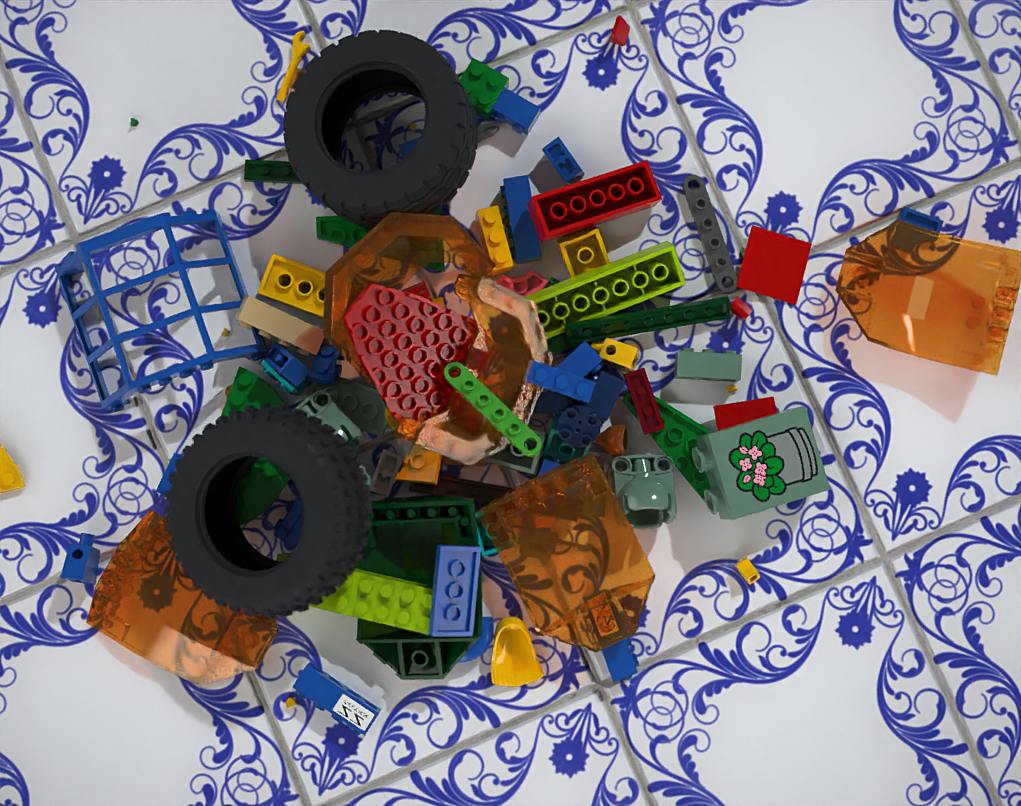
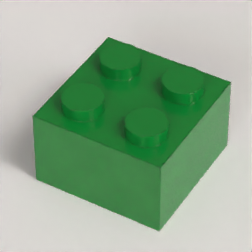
M475 58L471 60L460 78L463 87L472 101L476 115L489 121L492 116V108L503 89L509 88V78Z

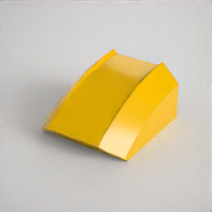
M596 226L572 233L556 241L570 278L610 263L601 234Z

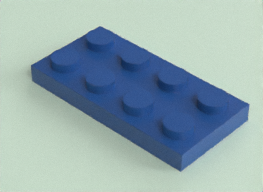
M437 545L428 635L473 636L481 547Z

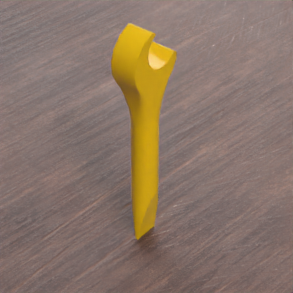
M299 31L293 36L292 58L276 97L278 101L284 102L301 58L311 49L309 43H301L302 37L306 36L304 31Z

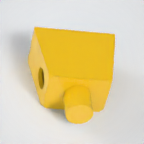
M606 338L604 343L599 341H592L591 343L592 349L603 359L601 363L625 373L634 371L640 357L638 348L610 338ZM615 351V354L608 355L610 352Z

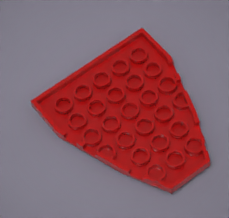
M373 283L367 284L342 317L359 361L391 416L398 424L426 446L429 445L463 398L446 381L444 376L445 367L449 363L459 362L478 378L501 347V344L473 318L440 306V304L419 295ZM453 369L449 376L457 378L460 376L461 371Z

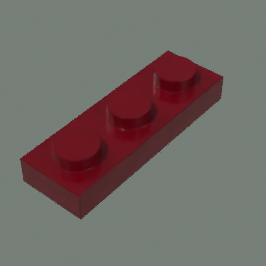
M645 368L624 374L623 376L643 434L647 435L665 429Z

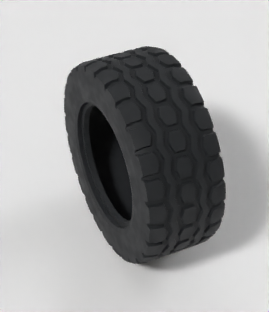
M393 30L358 32V37L352 34L339 39L338 45L332 43L320 52L321 56L319 58L315 56L305 66L306 73H300L293 85L295 91H290L286 103L287 112H284V144L289 162L297 177L307 189L335 214L360 226L374 229H384V227L387 229L405 227V224L412 225L424 220L426 215L430 217L442 209L444 203L448 204L458 193L457 189L462 188L469 176L468 170L472 169L476 156L475 150L478 147L477 116L469 95L450 63L429 43L410 34L398 33ZM386 93H406L424 101L425 124L423 132L416 146L403 160L389 168L375 172H360L345 167L341 153L343 132L350 117L362 104Z

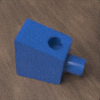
M81 533L79 545H69L60 578L76 583L96 585L100 550L92 547L93 534Z

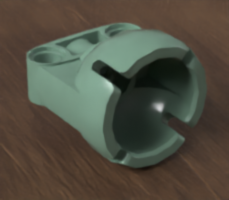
M318 390L295 408L307 412V418L309 416L322 419L321 425L327 424L335 428L334 434L339 433L347 440L345 446L350 445L354 452L359 449V444L364 440L358 426L338 404L335 397L325 390ZM324 397H328L327 404L321 406V400Z
M628 455L616 457L613 460L610 476L612 478L614 514L618 524H625L630 529H655L661 527L662 523H671L676 518L677 506L673 477L674 462L670 457L664 455ZM659 467H665L667 470H660ZM616 468H623L625 471L620 472Z

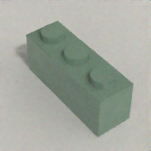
M681 348V351L675 353L674 379L738 382L741 380L742 355L736 354V351L733 350L715 353L713 349H702V352H694L693 348Z

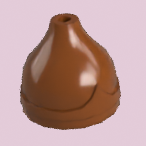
M619 424L608 427L605 431L599 433L595 443L601 445L612 455L625 456L628 440L627 425Z

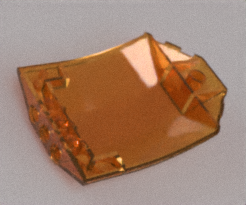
M897 219L891 225L878 230L860 243L846 249L835 291L867 341L931 361L997 376L1021 284V251L946 235Z
M594 453L556 466L511 489L476 512L522 599L537 632L536 634L553 637L560 642L573 646H582L593 652L603 650L636 634L651 585L655 579V573Z
M150 509L126 538L121 541L96 584L86 623L142 658L198 686L258 669L279 631L274 617H260V614L257 616L244 615V610L233 612L229 610L230 605L222 607L215 603L214 597L212 599L205 597V594L201 592V587L196 589L192 585L191 576L186 577L183 574L182 562H176L174 558L178 554L175 553L174 546L170 547L168 541L172 540V537L169 534V530L165 529V525L169 524V519Z

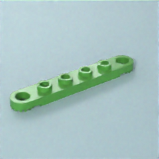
M459 362L449 363L445 367L444 376L446 381L507 440L518 448L523 455L533 457L540 453L542 442L539 436ZM459 369L461 371L460 376L457 378L450 377L451 370ZM532 440L536 442V448L527 450L524 447L526 441Z

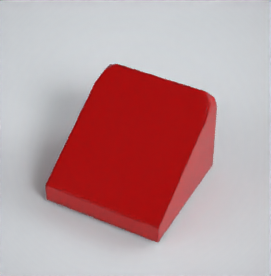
M618 15L610 41L611 43L625 46L630 27L622 16Z
M736 297L730 304V311L741 321L745 320L752 312V309L740 297Z

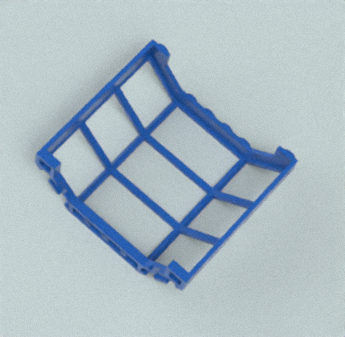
M207 209L202 214H197L196 210L180 212L181 216H171L170 212L160 213L78 243L76 245L77 251L75 253L74 251L69 252L63 258L64 263H59L55 266L103 409L112 412L125 409V405L130 404L128 398L136 392H139V394L146 393L152 390V386L158 384L160 386L168 385L173 382L172 379L177 377H190L193 375V371L199 369L201 371L209 370L214 367L213 364L243 357L257 361L262 359L264 354H267L268 348L264 337L258 334L260 330L251 327L256 341L254 345L214 351L202 314L240 308L245 295H248L220 214L215 209ZM198 224L204 229L214 225L225 257L183 262L171 226ZM164 230L175 261L174 265L101 290L90 255L156 231ZM84 261L95 294L79 307L69 277L85 272L81 264ZM229 265L241 301L198 306L186 269ZM178 271L191 309L117 335L104 298ZM98 302L110 339L94 351L82 315ZM194 316L207 354L133 381L120 342ZM113 347L126 384L109 395L97 359Z

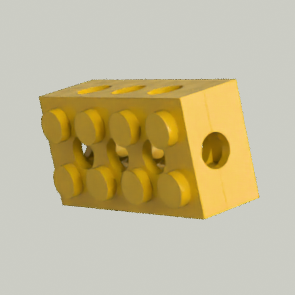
M272 253L257 293L263 298L341 326L342 317L346 313L355 286L352 282ZM291 279V283L288 286H283L285 280ZM306 286H311V290L303 294V289ZM331 293L329 300L322 301L324 294Z

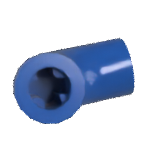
M482 617V636L458 663L475 660L487 651L493 639V617Z

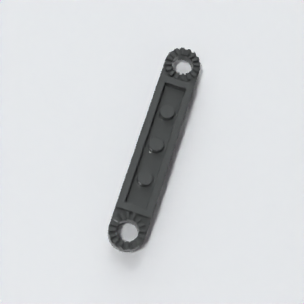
M690 175L685 179L682 187L711 273L720 292L725 294L732 293L737 288L738 278L707 189L700 176ZM695 181L698 183L699 189L696 191L690 190L688 183ZM728 277L732 280L733 285L731 288L723 287V278Z

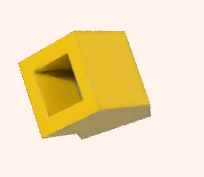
M744 557L735 564V567L749 585L760 578L759 572L748 558Z

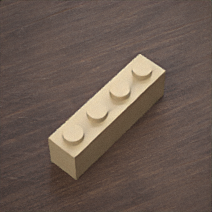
M245 295L235 316V319L240 321L238 325L248 330H251V327L260 330L259 335L268 339L273 336L279 339L278 343L285 347L295 346L298 348V353L307 357L310 354L317 355L327 333L249 295Z

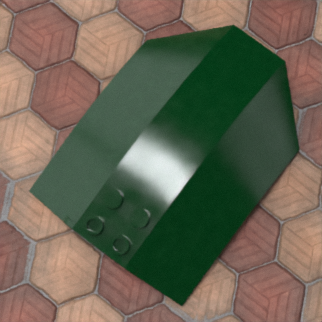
M433 495L395 497L371 501L372 514H369L368 519L372 520L371 530L366 532L369 540L367 545L363 546L362 551H360L363 553V557L360 561H357L356 569L433 586L437 545L479 546L474 499ZM481 560L473 636H430L358 618L356 640L360 644L364 643L372 650V654L384 665L388 664L396 671V675L401 680L444 679L482 636Z

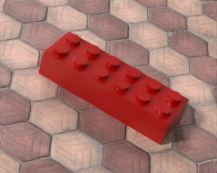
M646 160L532 196L526 205L542 244L654 207L662 200L649 163Z

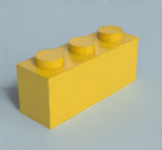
M498 205L477 210L475 220L490 276L510 272L514 265Z

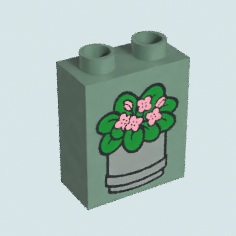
M805 406L787 409L696 437L698 446L692 448V458L695 467L700 473L706 471L711 488L704 491L707 507L712 514L719 513L720 519L735 520L831 490Z

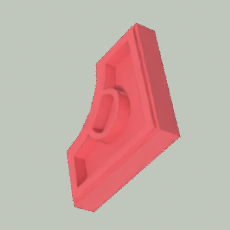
M532 269L521 277H508L502 274L491 289V293L512 307L511 301L544 289L549 281Z

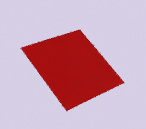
M752 225L736 287L796 305L812 244Z
M774 396L713 406L718 430L777 413Z

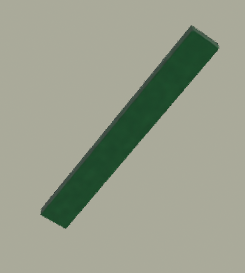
M726 296L564 323L566 344L569 346L580 344L584 341L592 342L606 338H616L730 318V299Z

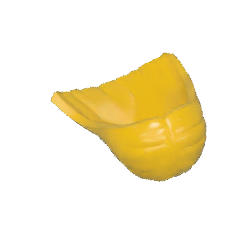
M518 617L503 618L495 628L491 659L492 683L498 686L513 687L522 686L541 679L544 676V672L536 656L527 625Z

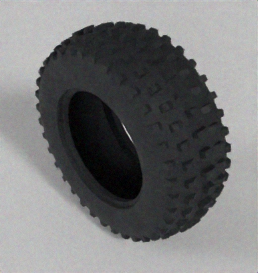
M260 404V409L255 408L254 405L246 406L245 413L241 410L230 411L229 417L223 415L217 418L215 421L216 425L209 423L204 426L203 434H195L192 438L194 443L191 446H185L182 450L184 456L181 460H176L174 464L176 468L175 474H170L168 479L171 488L165 491V497L169 501L168 507L164 508V514H167V519H169V524L165 525V529L169 530V534L172 537V540L168 542L170 547L174 546V551L178 554L174 557L176 562H182L183 574L186 577L191 576L192 585L196 589L201 587V592L205 594L204 596L208 599L214 597L215 603L222 607L230 605L229 610L233 612L244 610V615L257 616L260 614V617L267 618L282 615L284 617L290 616L295 611L301 613L309 610L308 604H314L315 606L323 602L322 596L329 597L337 592L335 587H341L348 579L346 574L352 575L355 571L354 567L358 563L357 561L362 559L363 553L360 551L368 543L369 537L366 536V532L371 530L372 520L368 519L369 514H372V502H368V497H371V491H368L370 490L369 484L365 485V481L368 478L364 474V468H359L362 463L360 459L355 460L358 456L350 445L345 446L347 440L339 433L335 435L336 429L327 424L321 425L322 419L315 416L307 418V412L301 409H293L292 411V408H288L286 405H277L276 408L271 407V404ZM261 458L276 463L287 472L294 481L303 504L304 521L299 542L293 552L283 562L270 559L258 552L244 536L237 517L236 501L240 483L248 469Z

